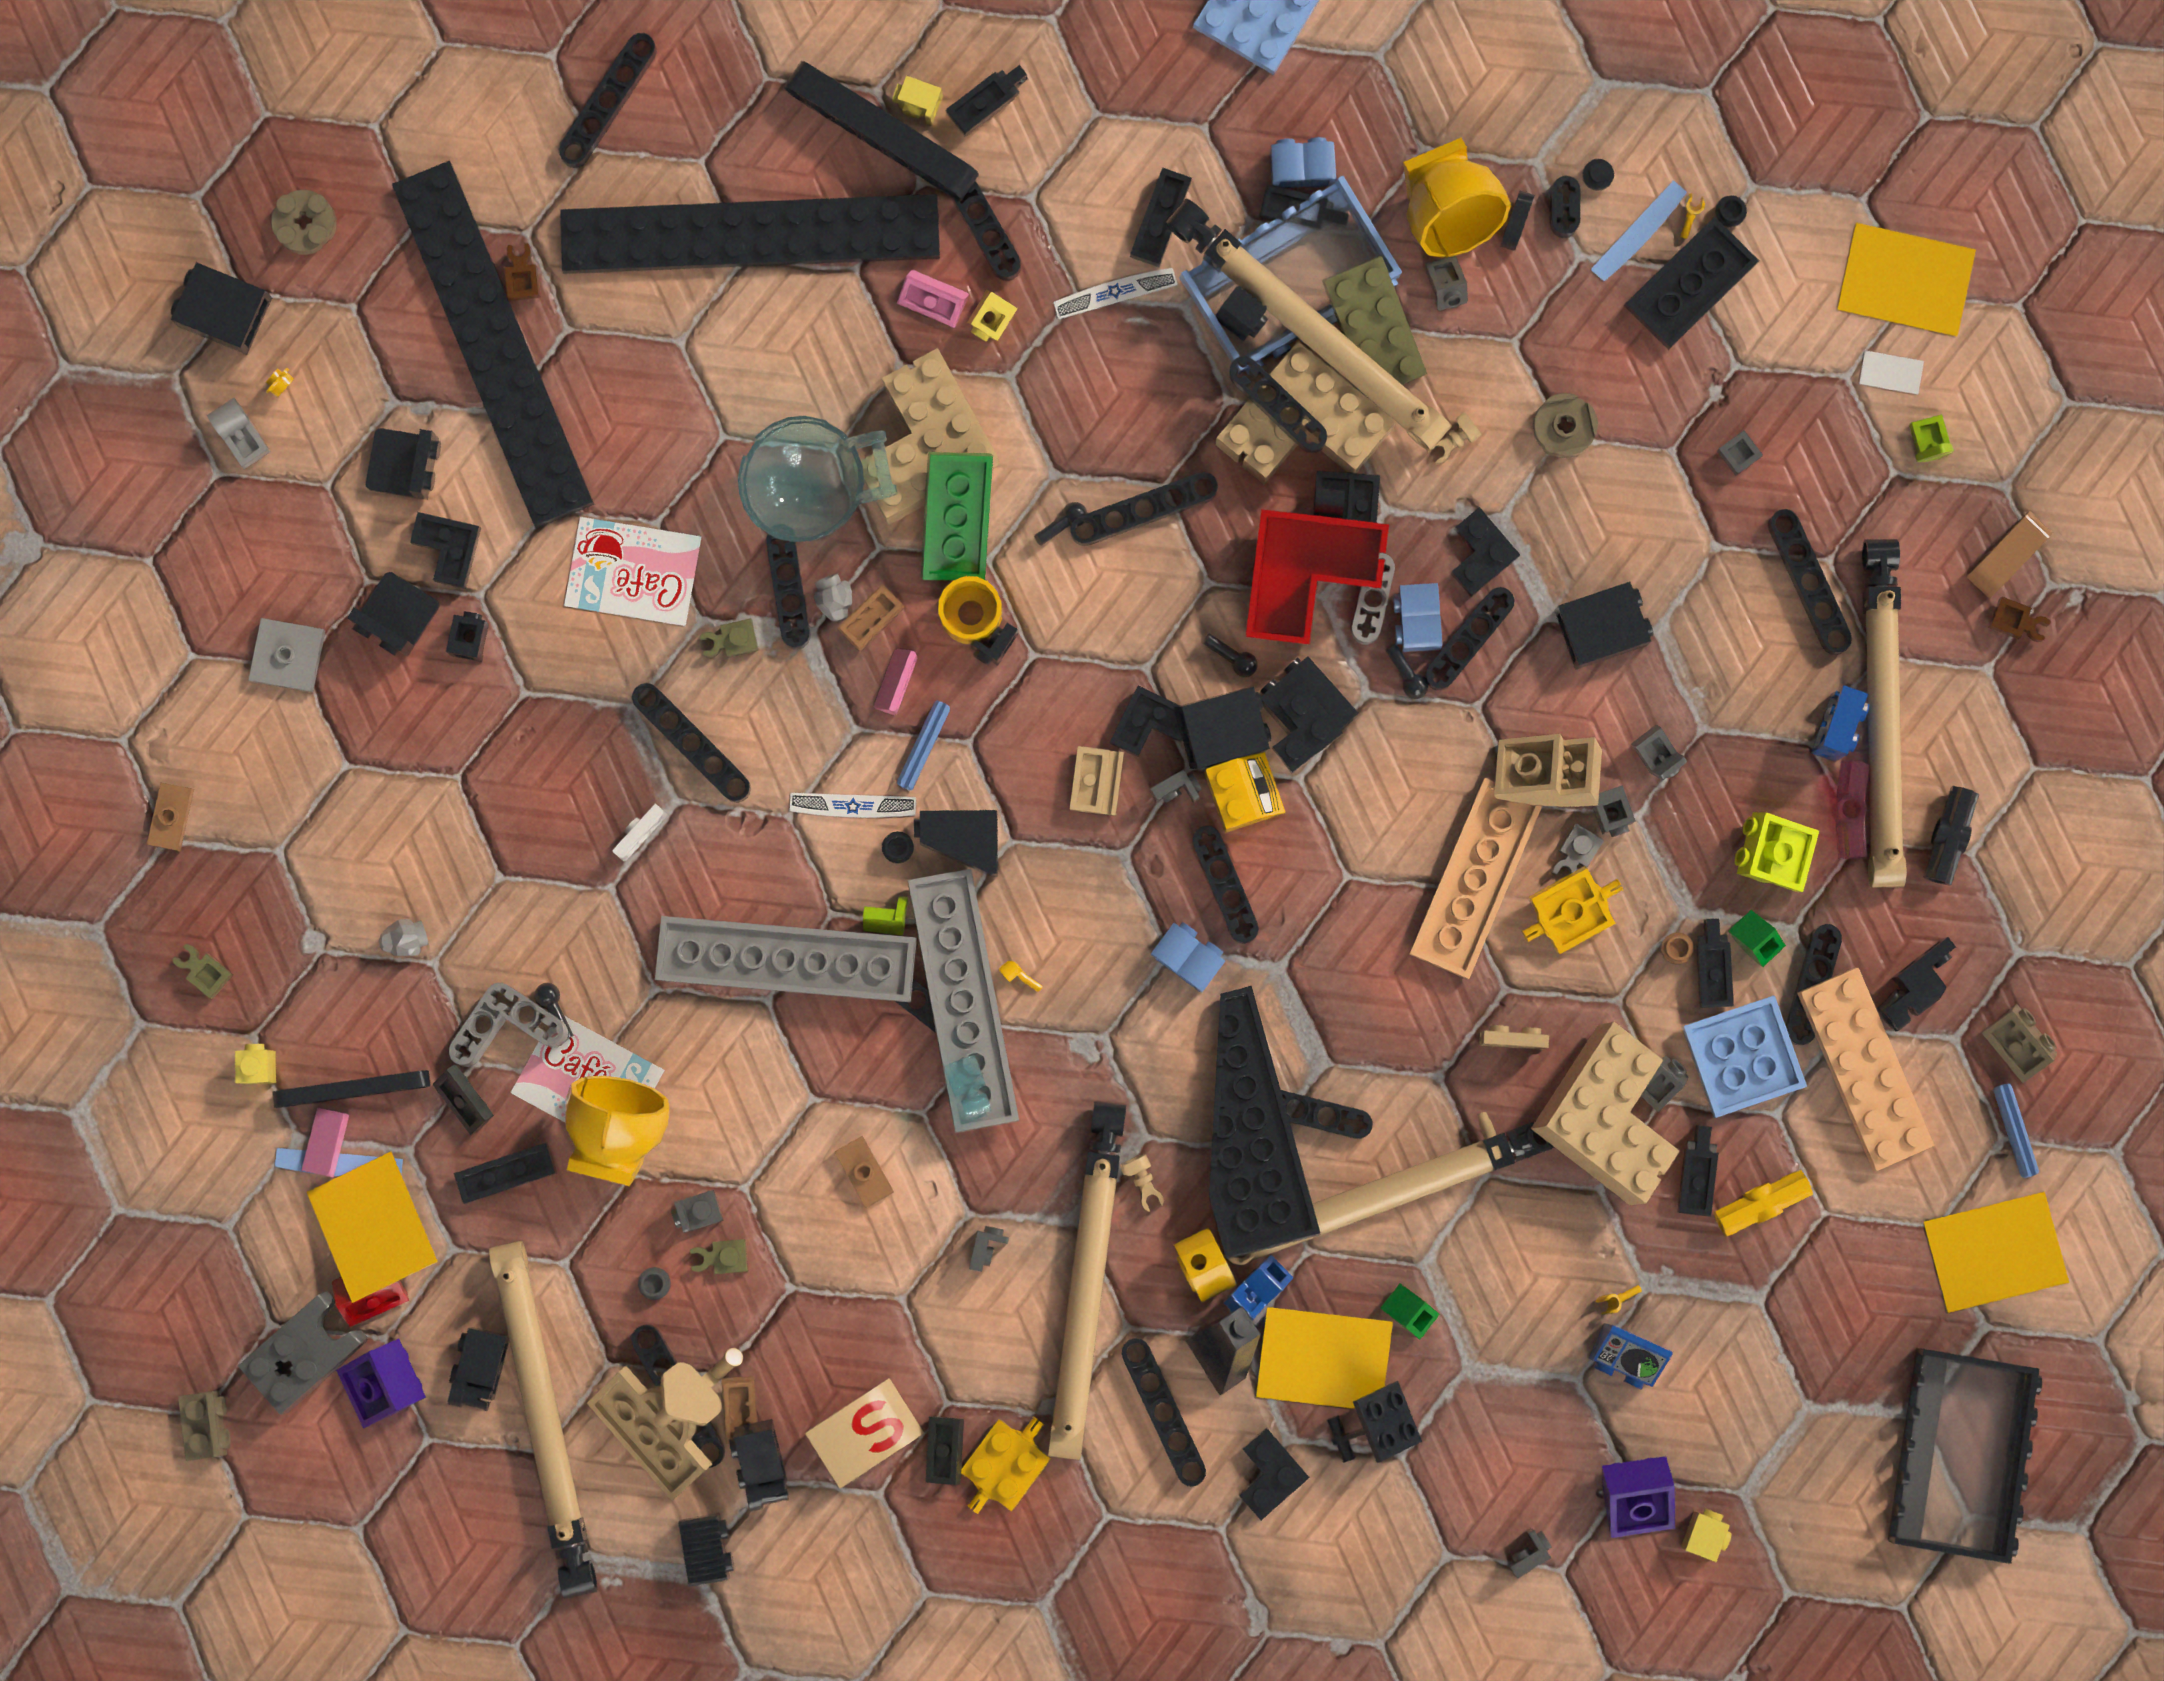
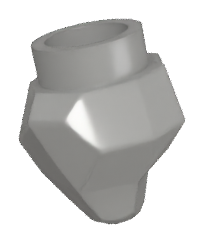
M838 573L816 581L817 591L815 592L814 600L817 607L832 621L841 622L845 620L848 615V608L852 605V591L849 582L841 581Z
M400 919L388 926L380 935L379 945L383 951L390 952L394 956H416L421 951L420 947L428 945V939L421 920L412 923L409 919Z

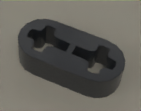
M1561 176L1554 182L1550 193V227L1552 232L1561 238H1568L1574 235L1580 224L1581 189L1578 181L1571 176ZM1564 184L1568 185V190L1574 191V193H1570L1568 203H1563V193L1557 191L1561 190ZM1563 210L1567 211L1568 221H1573L1568 229H1563V225L1557 223L1562 218Z
M1519 191L1500 245L1501 247L1513 251L1516 250L1535 195Z

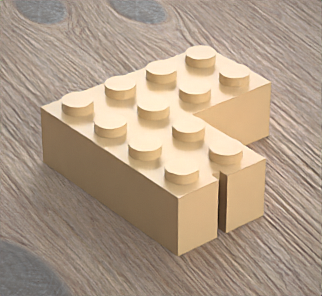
M1299 342L1293 346L1270 374L1273 379L1324 426L1327 431V441L1321 451L1347 473H1357L1395 426L1396 421ZM1268 385L1260 387L1257 391L1259 399L1264 402H1270L1276 396L1275 390ZM1250 399L1216 439V446L1238 463L1240 461L1242 453L1246 454L1247 456L1243 461L1242 467L1264 485L1297 447V444ZM1291 407L1283 409L1280 413L1281 419L1287 424H1293L1299 418L1298 412ZM1304 419L1301 426L1294 430V432L1298 434L1300 429H1302L1307 434L1308 441L1319 444V432L1310 433L1305 429V424L1308 421Z
M938 348L912 361L913 369L910 370L905 365L882 378L884 388L910 434L856 463L860 475L888 525L925 506L928 452L991 453L993 455V468L999 466V458Z
M1609 1022L1598 1025L1531 1129L1629 1205L1646 1204L1661 1181L1657 1175H1665L1679 1153L1677 1148L1630 1113L1663 1060L1617 1023Z

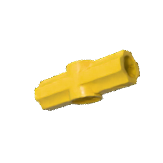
M1797 1170L1771 1184L1767 1182L1743 1194L1744 1197L1713 1211L1720 1230L1727 1237L1756 1222L1759 1224L1781 1214L1783 1209L1813 1195L1812 1187L1802 1170Z

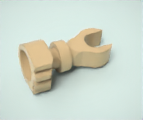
M1465 412L1457 417L1459 429L1457 431L1451 430L1448 433L1449 437L1439 441L1431 450L1433 451L1436 447H1441L1445 451L1443 457L1439 458L1435 464L1446 462L1455 447L1460 448L1464 445V440L1468 439L1472 443L1481 436L1480 431Z
M1146 1154L1134 1157L1119 1165L1123 1175L1135 1176L1136 1179L1133 1182L1136 1187H1140L1141 1204L1145 1210L1150 1212L1146 1203L1149 1195H1156L1161 1206H1163V1196L1160 1191L1153 1187L1151 1180H1153L1152 1174L1146 1171L1147 1168L1151 1167Z

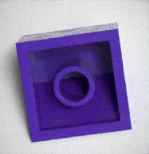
M400 1339L373 1349L336 1370L363 1429L426 1398L422 1383L416 1376L409 1361L408 1353L403 1348Z
M1666 1456L1602 1466V1488L1611 1538L1675 1529V1485Z

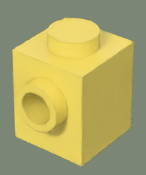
M245 1044V1050L235 1051V1083L244 1085L276 1083V1051L264 1050V1044Z
M1706 1508L1703 1514L1694 1511L1681 1548L1717 1562L1720 1551L1727 1549L1731 1539V1532L1728 1531L1730 1525L1722 1522L1724 1515Z

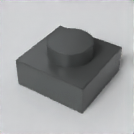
M1744 430L1717 450L1735 476L1763 456Z

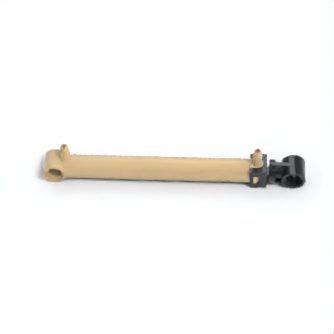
M1186 198L1165 222L1168 229L1187 244L1192 239L1198 242L1195 249L1200 254L1204 252L1203 260L1218 273L1222 271L1234 283L1241 286L1243 290H1246L1247 294H1251L1252 298L1256 297L1257 302H1262V306L1267 305L1269 313L1400 424L1417 444L1431 451L1451 428L1450 423L1435 409L1421 402L1241 247L1242 243L1231 233L1224 229L1220 234L1222 229L1216 224L1210 229L1206 225L1210 220L1208 215L1197 204Z
M1864 539L1862 545V566L1865 571H1872V577L1865 579V587L1867 589L1862 592L1863 614H1866L1868 704H1870L1868 710L1871 856L1868 862V881L1870 887L1903 888L1906 883L1907 869L1906 860L1903 856L1898 638V611L1901 610V587H1897L1898 578L1891 576V571H1897L1899 568L1900 545L1898 539Z
M1094 1102L1090 1133H1096L1097 1136L1096 1141L1089 1142V1149L1098 1150V1153L1088 1152L1048 1453V1456L1073 1460L1081 1459L1120 1156L1110 1155V1153H1120L1121 1145L1115 1144L1116 1136H1123L1127 1106L1123 1104Z
M1480 1113L1477 1117L1484 1140L1313 1203L1321 1232L1320 1235L1515 1164L1523 1159L1549 1151L1554 1146L1549 1142L1540 1145L1534 1140V1131L1531 1128L1536 1121L1496 1135L1487 1113ZM1317 1236L1228 1260L1238 1265L1246 1264Z
M522 1240L489 1248L490 1263L493 1274L497 1279L549 1522L547 1529L551 1548L564 1547L555 1551L556 1559H563L565 1565L558 1567L561 1593L564 1599L595 1593L598 1587L593 1563L591 1560L584 1561L582 1556L583 1553L588 1552L587 1543L577 1545V1543L586 1541L588 1536L576 1497L530 1283L526 1249Z

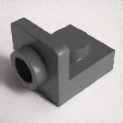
M1456 255L1425 263L1426 273L1435 292L1436 307L1439 311L1455 308L1468 302L1467 281Z
M1182 770L1152 787L1150 793L1156 802L1163 799L1165 803H1168L1180 796L1182 793L1179 789L1184 787L1194 803L1199 800L1200 796L1197 792L1202 789L1192 773L1187 776L1186 772Z
M1667 1056L1662 1058L1663 1062L1641 1094V1097L1658 1112L1685 1086L1689 1078L1684 1066L1675 1059L1670 1060Z
M714 1190L675 1201L676 1209L671 1210L676 1228L682 1227L684 1233L724 1221Z
M985 1226L984 1232L977 1231L969 1269L982 1272L983 1265L990 1267L994 1247H989L988 1241L1008 1244L1009 1237L1003 1236V1229Z
M1532 1528L1526 1530L1535 1548L1530 1550L1529 1547H1525L1512 1555L1514 1561L1508 1564L1515 1577L1520 1578L1551 1558L1547 1550L1552 1547L1542 1531L1536 1533Z

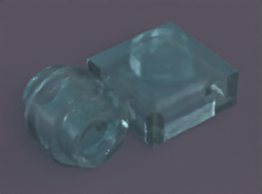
M975 1055L944 1065L954 1097L966 1094V1099L960 1101L966 1119L973 1118L977 1120L987 1116L986 1112L992 1111L985 1092L982 1094L976 1092L977 1089L985 1087L986 1084Z

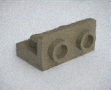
M2015 1004L2009 1012L1984 1029L1982 1034L2021 1082L2024 1083L2054 1062L2057 1056L2055 1051L2057 1046L2048 1034L2044 1033L2042 1035L2036 1028V1020L2026 1008L2021 1009Z
M220 1390L178 1396L186 1461L227 1455V1448L231 1446L229 1430L224 1429L223 1416H226L227 1406L224 1396L220 1397Z

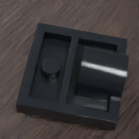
M1317 471L1313 515L1377 523L1380 475Z

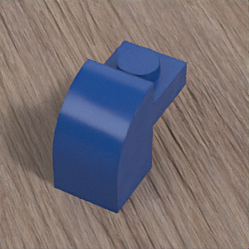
M1270 1255L1232 1291L1224 1304L1229 1308L1230 1312L1243 1306L1253 1321L1263 1308L1294 1277Z

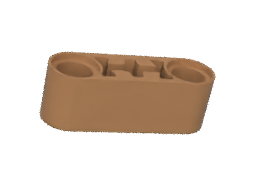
M2028 511L1966 577L1990 599L2053 532L2033 513Z

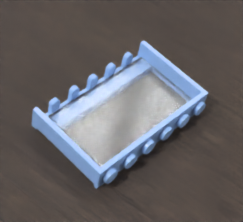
M1343 175L1336 180L1335 184L1322 192L1318 190L1309 197V201L1300 204L1298 212L1294 206L1285 210L1282 213L1285 221L1275 219L1269 224L1266 222L1256 228L1254 233L1242 240L1238 239L1242 243L1241 247L1332 325L1338 321L1322 280L1377 256L1383 257L1394 287L1398 285L1396 279L1402 274L1401 269ZM1321 198L1328 199L1326 208L1349 213L1346 226L1323 220L1321 229L1299 223L1302 218L1312 221L1317 220L1321 203L1316 201ZM1205 260L1191 271L1185 270L1181 273L1180 281L1186 287L1231 363L1237 357L1248 356L1263 367L1264 363L1262 360L1272 354L1275 359L1291 350L1289 344L1299 339L1271 313L1266 311L1264 315L1269 319L1254 339L1249 335L1245 341H1242L1220 324L1215 317L1219 308L1238 285L1222 271L1218 273ZM1239 365L1237 366L1238 375L1244 371L1249 375L1250 366L1247 365L1244 368Z

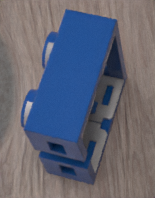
M1843 685L1838 691L1836 690L1831 694L1811 754L1836 762L1842 757L1847 756L1849 751L1853 752L1859 739V734L1855 733L1859 721L1864 722L1870 704L1865 703L1868 696L1867 693Z

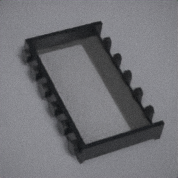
M1916 1348L1888 1542L2011 1564L2012 1557H2016L2019 1548V1540L2015 1537L2017 1524H2021L2024 1513L2020 1500L2021 1493L2025 1492L2028 1486V1473H2025L2026 1459L2030 1460L2033 1452V1441L2029 1440L2031 1427H2035L2038 1418V1410L2034 1408L2036 1395H2039L2042 1389L2043 1380L2042 1376L2039 1375L2040 1369Z

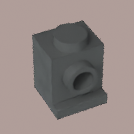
M1623 785L1599 793L1598 805L1592 806L1601 833L1610 832L1611 837H1616L1629 832L1628 825L1633 824L1636 820ZM1608 809H1614L1617 812L1615 820H1610L1607 817L1606 811Z

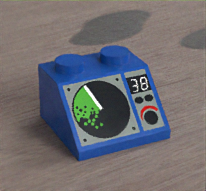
M1604 1323L1589 1359L1596 1362L1595 1369L1611 1376L1615 1370L1626 1375L1624 1382L1642 1390L1644 1384L1651 1387L1654 1386L1673 1352L1619 1327Z

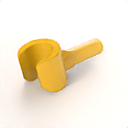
M1692 193L1686 196L1685 205L1688 211L1680 235L1681 238L1688 239L1696 215L1703 212L1705 208L1703 196L1701 197L1700 204L1696 207L1690 206Z
M1007 961L999 968V971L1009 982L1018 976L1022 982L1037 992L1043 987L1026 975L1014 961Z
M1636 1285L1617 1295H1602L1596 1299V1303L1607 1301L1608 1309L1602 1312V1315L1617 1313L1620 1311L1625 1300L1642 1292V1289L1639 1285Z

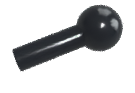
M1079 502L1067 504L1063 509L1061 517L1034 535L1036 542L1042 546L1064 529L1071 526L1077 517L1087 514L1085 506ZM1085 522L1078 523L1077 527L1083 525Z
M1210 633L1205 637L1203 644L1232 663L1233 670L1238 676L1250 677L1256 672L1258 662L1253 654L1249 652L1238 653Z
M1396 643L1386 648L1385 651L1404 679V693L1411 699L1424 697L1428 691V683L1425 677L1414 673Z
M552 983L539 985L534 994L536 1003L563 1021L568 1029L566 1040L570 1039L574 1035L558 1004L560 999L559 989Z

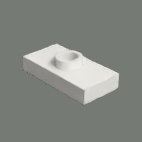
M654 804L641 820L635 818L626 827L624 832L627 835L612 852L623 861H627L667 817V814L657 804Z

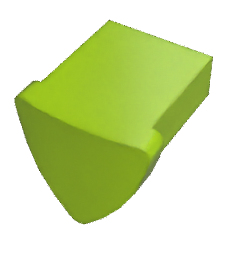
M1942 414L1909 424L1917 451L1915 455L1917 462L1936 460L1954 452Z
M899 896L896 910L864 906L863 931L903 936L908 897Z

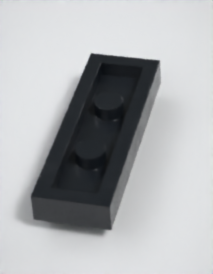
M1162 167L1130 253V258L1160 268L1172 236V232L1165 225V222L1185 200L1192 182L1191 177Z
M543 1143L456 1172L454 1177L463 1204H468L557 1174V1170L548 1143Z

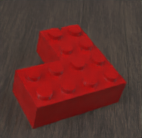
M1261 509L1246 637L1310 645L1318 581L1382 589L1385 560L1379 559V554H1386L1389 524Z

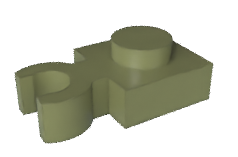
M751 618L720 625L721 635H716L712 632L700 635L701 641H714L713 649L703 652L706 658H713L724 649H726L728 658L759 651Z
M185 944L183 947L190 953L189 960L183 962L178 957H174L172 959L174 964L183 969H190L191 972L186 979L207 997L214 999L234 974L210 954L206 953L200 959L198 950L192 945Z
M746 1239L712 1242L713 1251L711 1252L703 1247H695L690 1250L691 1254L700 1253L704 1257L703 1264L692 1266V1271L701 1272L710 1265H714L715 1274L748 1271Z

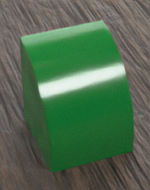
M1750 910L1728 931L1737 944L1761 967H1764L1786 946L1776 928L1753 910Z
M1399 1283L1380 1308L1419 1340L1440 1315L1429 1304L1401 1283Z

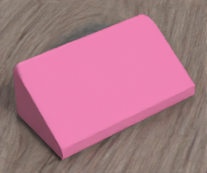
M911 270L906 275L897 304L955 328L969 294Z
M896 649L893 652L874 704L875 709L894 716L895 714L897 715L918 659L914 651Z
M317 1108L301 1171L334 1178L349 1118L348 1114Z

